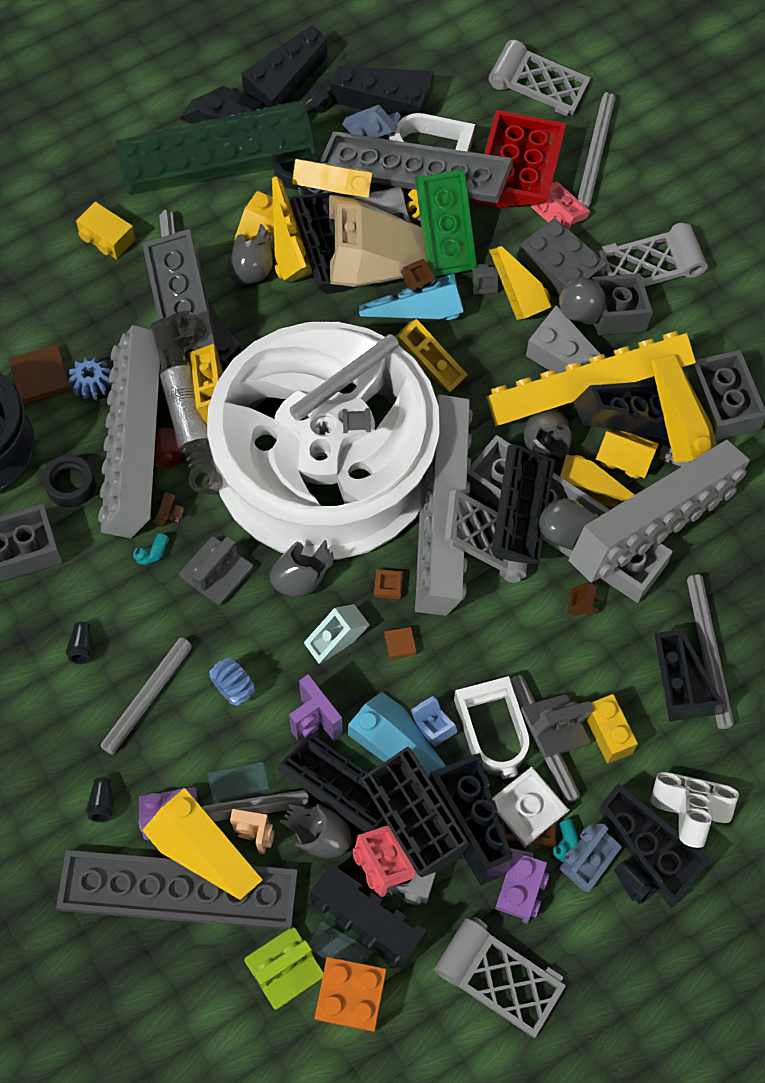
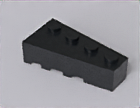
M310 25L242 72L243 92L249 97L264 102L267 114L274 119L278 115V110L283 105L286 106L290 101V96L303 86L304 80L311 76L327 58V37L313 25Z
M338 66L331 81V96L335 104L363 111L380 105L387 115L398 112L401 115L399 120L410 114H424L433 91L434 71Z
M656 381L590 385L573 401L583 425L669 440Z
M478 753L431 772L429 779L471 844L462 855L481 886L506 875L513 858L503 826L499 823L498 809L495 800H492L490 784L487 774H484L481 754Z
M619 783L599 807L598 811L647 877L653 881V885L670 908H672L711 859L698 848L684 844L679 838V832Z
M331 864L311 889L310 898L313 900L311 904L323 914L327 911L336 918L334 922L344 931L349 932L351 929L360 936L357 940L370 951L375 948L383 955L381 959L393 969L398 966L404 970L425 942L427 930L419 925L415 929L410 927L411 924L404 914L398 910H392V912L386 910L387 905L380 897L371 892L367 895L362 893L364 887Z

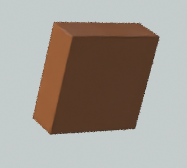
M376 569L374 597L401 600L403 571Z
M411 627L384 632L389 660L416 655Z

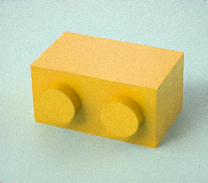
M94 202L76 220L78 234L81 239L87 243L91 242L103 254H109L115 259H118L136 240L131 224L97 202Z
M607 429L596 460L601 461V464L607 468L615 469L617 467L622 469L630 477L645 478L659 443L632 433Z
M612 694L591 702L590 704L594 712L586 718V721L607 764L632 755L638 743L614 695Z

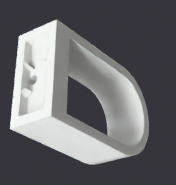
M415 113L405 116L398 122L397 129L390 134L389 140L404 142L402 139L406 135L420 132L458 140L456 150L470 152L474 139L475 124Z
M509 676L456 690L454 701L472 756L478 753L481 754L482 767L486 773L501 776L502 779L516 776L518 774L517 769L522 765L527 754L529 735ZM505 698L521 745V752L510 761L497 762L486 757L481 751L467 708Z

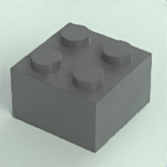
M640 273L592 277V281L600 285L605 293V306L598 321L595 323L598 335L647 330L653 312Z

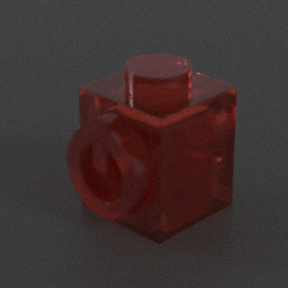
M160 427L156 429L154 465L161 468H173L179 463H185L184 450L179 448L175 428Z

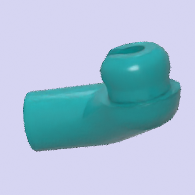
M158 533L152 547L147 549L144 547L136 548L133 552V558L141 565H147L160 560L168 544L169 537Z
M573 819L560 822L564 838L553 849L554 856L563 862L565 854L580 842Z

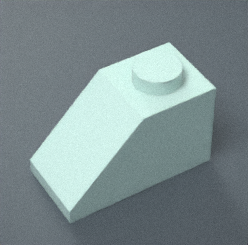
M354 604L336 607L306 639L304 644L320 664L354 643L367 629L369 623Z

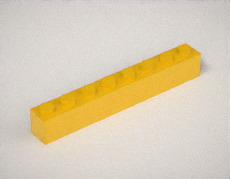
M678 331L662 335L664 340L654 343L652 338L638 343L639 348L631 351L629 346L614 350L615 356L605 358L604 354L589 358L590 364L581 366L579 361L565 366V372L556 374L554 369L541 373V379L533 382L531 377L516 381L517 387L508 390L506 385L491 389L492 395L486 396L494 424L498 426L571 403L590 385L632 383L653 377L654 372L651 360L675 354L681 367L694 364L696 361L687 333L679 335Z

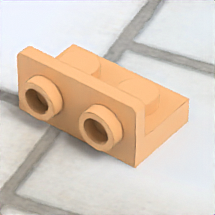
M232 809L230 822L234 832L239 833L238 837L248 840H255L257 836L256 846L258 852L265 855L266 848L272 847L274 839L273 825L269 823L268 816Z

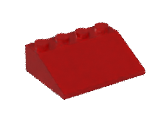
M496 110L485 154L512 158L513 166L498 203L475 200L474 203L493 207L547 203L566 123Z

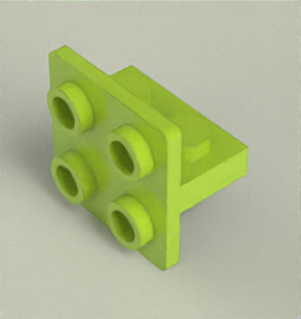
M294 927L286 930L244 959L275 1010L323 978V971L314 959L311 948L306 940H302Z

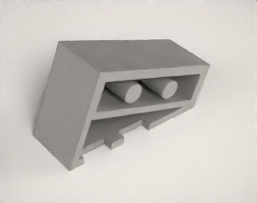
M555 306L529 339L526 357L550 371L555 369L556 374L565 372V366L580 361V365L584 366L590 364L589 358L601 355L557 306Z

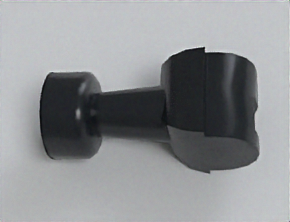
M320 85L312 87L310 98L301 106L295 104L288 109L293 121L299 125L306 120L307 113L315 109L319 113L325 112L332 105L333 97Z

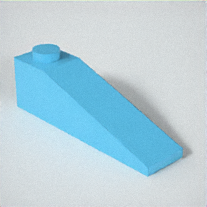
M454 273L437 277L433 284L415 292L406 288L398 293L396 298L388 295L359 306L360 316L445 318V320H451L459 317V313L463 312V305Z
M383 692L365 703L348 724V736L383 762L409 747L428 777L431 772L446 767L405 708Z

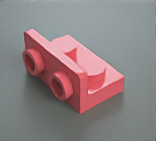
M559 182L552 183L547 203L531 204V207L547 222L556 218L568 230L572 224L587 219L591 212Z
M388 825L358 835L355 848L353 849V856L357 865L362 866L369 887L375 890L378 897H384L388 887L414 878L416 871Z

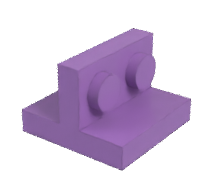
M309 675L299 680L300 696L304 704L289 714L291 732L297 740H300L303 737L307 738L311 733L315 734L319 729L318 726L321 725L334 742L343 735L342 717Z

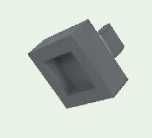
M479 264L478 268L472 269L473 295L498 293V271L496 267H489L488 264Z

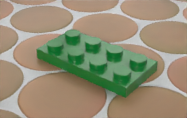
M461 169L415 177L426 263L433 275L440 276L477 268L465 170Z

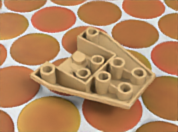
M336 195L329 196V219H335V253L330 261V284L356 287L404 278L401 273L403 267L423 258L426 261L422 227L355 198Z

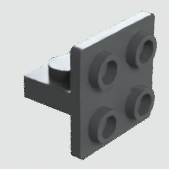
M211 537L179 572V576L220 606L251 572L253 565L237 554L236 544L229 537H226L222 542L215 537Z
M561 695L528 704L521 708V712L544 758L585 747L590 743L581 724L594 712L589 701L578 704L577 701L570 702L567 695Z

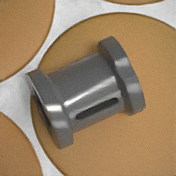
M366 408L365 411L342 409L343 434L351 430L371 432L370 408Z

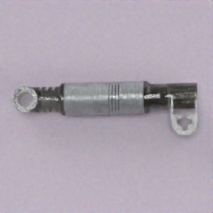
M181 311L154 322L150 327L162 367L160 370L161 382L164 387L180 451L185 454L189 464V484L194 491L213 496L219 493V490L222 488L223 479L216 470L214 459L210 452L207 424L196 409L192 367L187 362L183 349L187 345L200 341L205 336L207 329L205 322L190 311ZM208 475L209 483L203 487V479Z

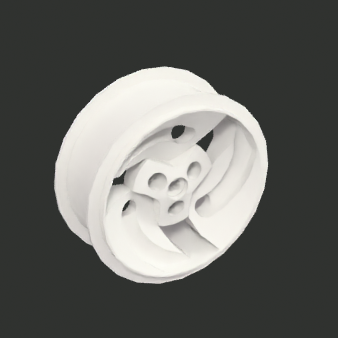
M307 322L278 329L254 341L231 361L217 381L208 406L207 437L214 459L213 470L220 497L234 520L254 539L281 553L287 551L298 541L304 546L301 554L311 557L323 541L326 540L327 549L333 552L334 559H343L370 552L389 542L415 520L420 512L421 479L433 461L439 439V406L430 380L416 360L400 346L352 381V384L357 385L353 392L349 394L337 392L304 417L306 420L297 421L292 417L289 410L290 407L385 338L384 336L368 328L342 322ZM376 393L383 396L393 405L376 430L375 421L370 410V433H367L366 430H351L343 434L342 409L365 411L366 408H369L366 402ZM267 397L286 399L277 410L275 419L253 409ZM271 435L277 441L273 448L268 451H262L255 446V440L259 436ZM317 456L326 457V459L320 461L315 460L314 458ZM355 469H365L371 474L362 479H354L349 476ZM304 482L317 485L338 483L344 504L339 506H321L316 498L309 493Z

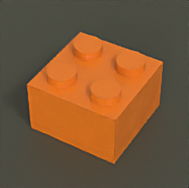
M327 957L314 1019L375 1032L386 969Z

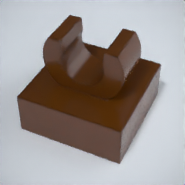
M424 258L403 267L401 270L405 278L404 282L412 292L429 286L436 280Z
M164 492L158 502L152 524L162 527L166 520L178 523L184 508L172 505L175 495Z
M587 582L572 588L567 613L573 616L584 613L589 616L597 614L599 610L593 607V603L601 601V597L595 593L597 586Z

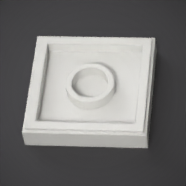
M532 767L492 798V800H495L498 809L497 816L525 848L569 812V809Z

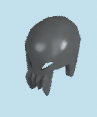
M263 224L259 225L256 240L245 242L243 234L237 236L227 265V272L232 281L243 285L254 284L266 278L273 267V246L275 245L274 235L265 230Z
M578 277L568 280L560 291V309L565 317L570 320L586 324L596 323L605 306V293L600 285L590 279Z
M545 410L532 415L524 427V442L527 449L547 457L554 456L559 459L566 457V454H569L571 444V428L566 416L558 410Z
M563 498L550 503L544 509L539 519V528L546 540L573 550L584 526L599 516L592 514L576 500Z
M298 541L295 542L270 569L269 580L272 586L279 593L291 597L307 596L316 590L326 570L333 565L334 556L333 552L327 549V541H323L312 557L302 555L303 544ZM316 562L319 564L314 566L311 563Z
M288 804L290 809H292L287 810L290 815H284L287 820H280V823L296 833L298 842L295 844L296 847L321 859H333L343 856L350 849L352 843L351 829L339 813L320 804L312 808Z

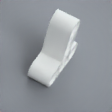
M661 772L657 774L650 801L659 809L679 813L680 840L688 846L699 848L703 847L706 843L711 821L720 823L731 822L739 793L727 785Z

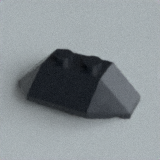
M225 86L216 88L191 100L180 116L181 120L261 153L265 152L274 138V132L264 102Z

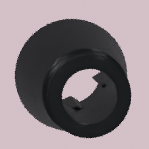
M76 622L74 624L66 649L68 660L74 664H86L94 654L91 626L87 622Z
M100 777L94 779L86 813L88 814V819L93 822H108L111 820V815L115 812L111 780Z
M627 860L622 861L614 869V873L632 901H636L640 905L655 893L656 888L653 886V881Z

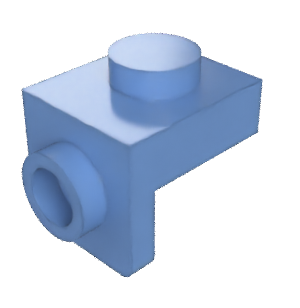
M434 696L421 702L411 710L417 727L434 747L457 733L456 725L440 709L438 700Z

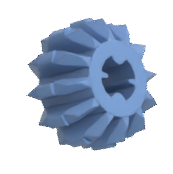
M84 357L83 363L75 361V369H69L70 387H72L76 396L82 395L85 400L93 396L97 401L98 394L106 396V389L112 388V383L109 382L111 370H109L105 361L99 362L96 357L92 361H88Z
M225 658L223 661L220 660L209 671L214 686L230 704L238 706L248 700L250 695L255 692L254 683L234 659Z

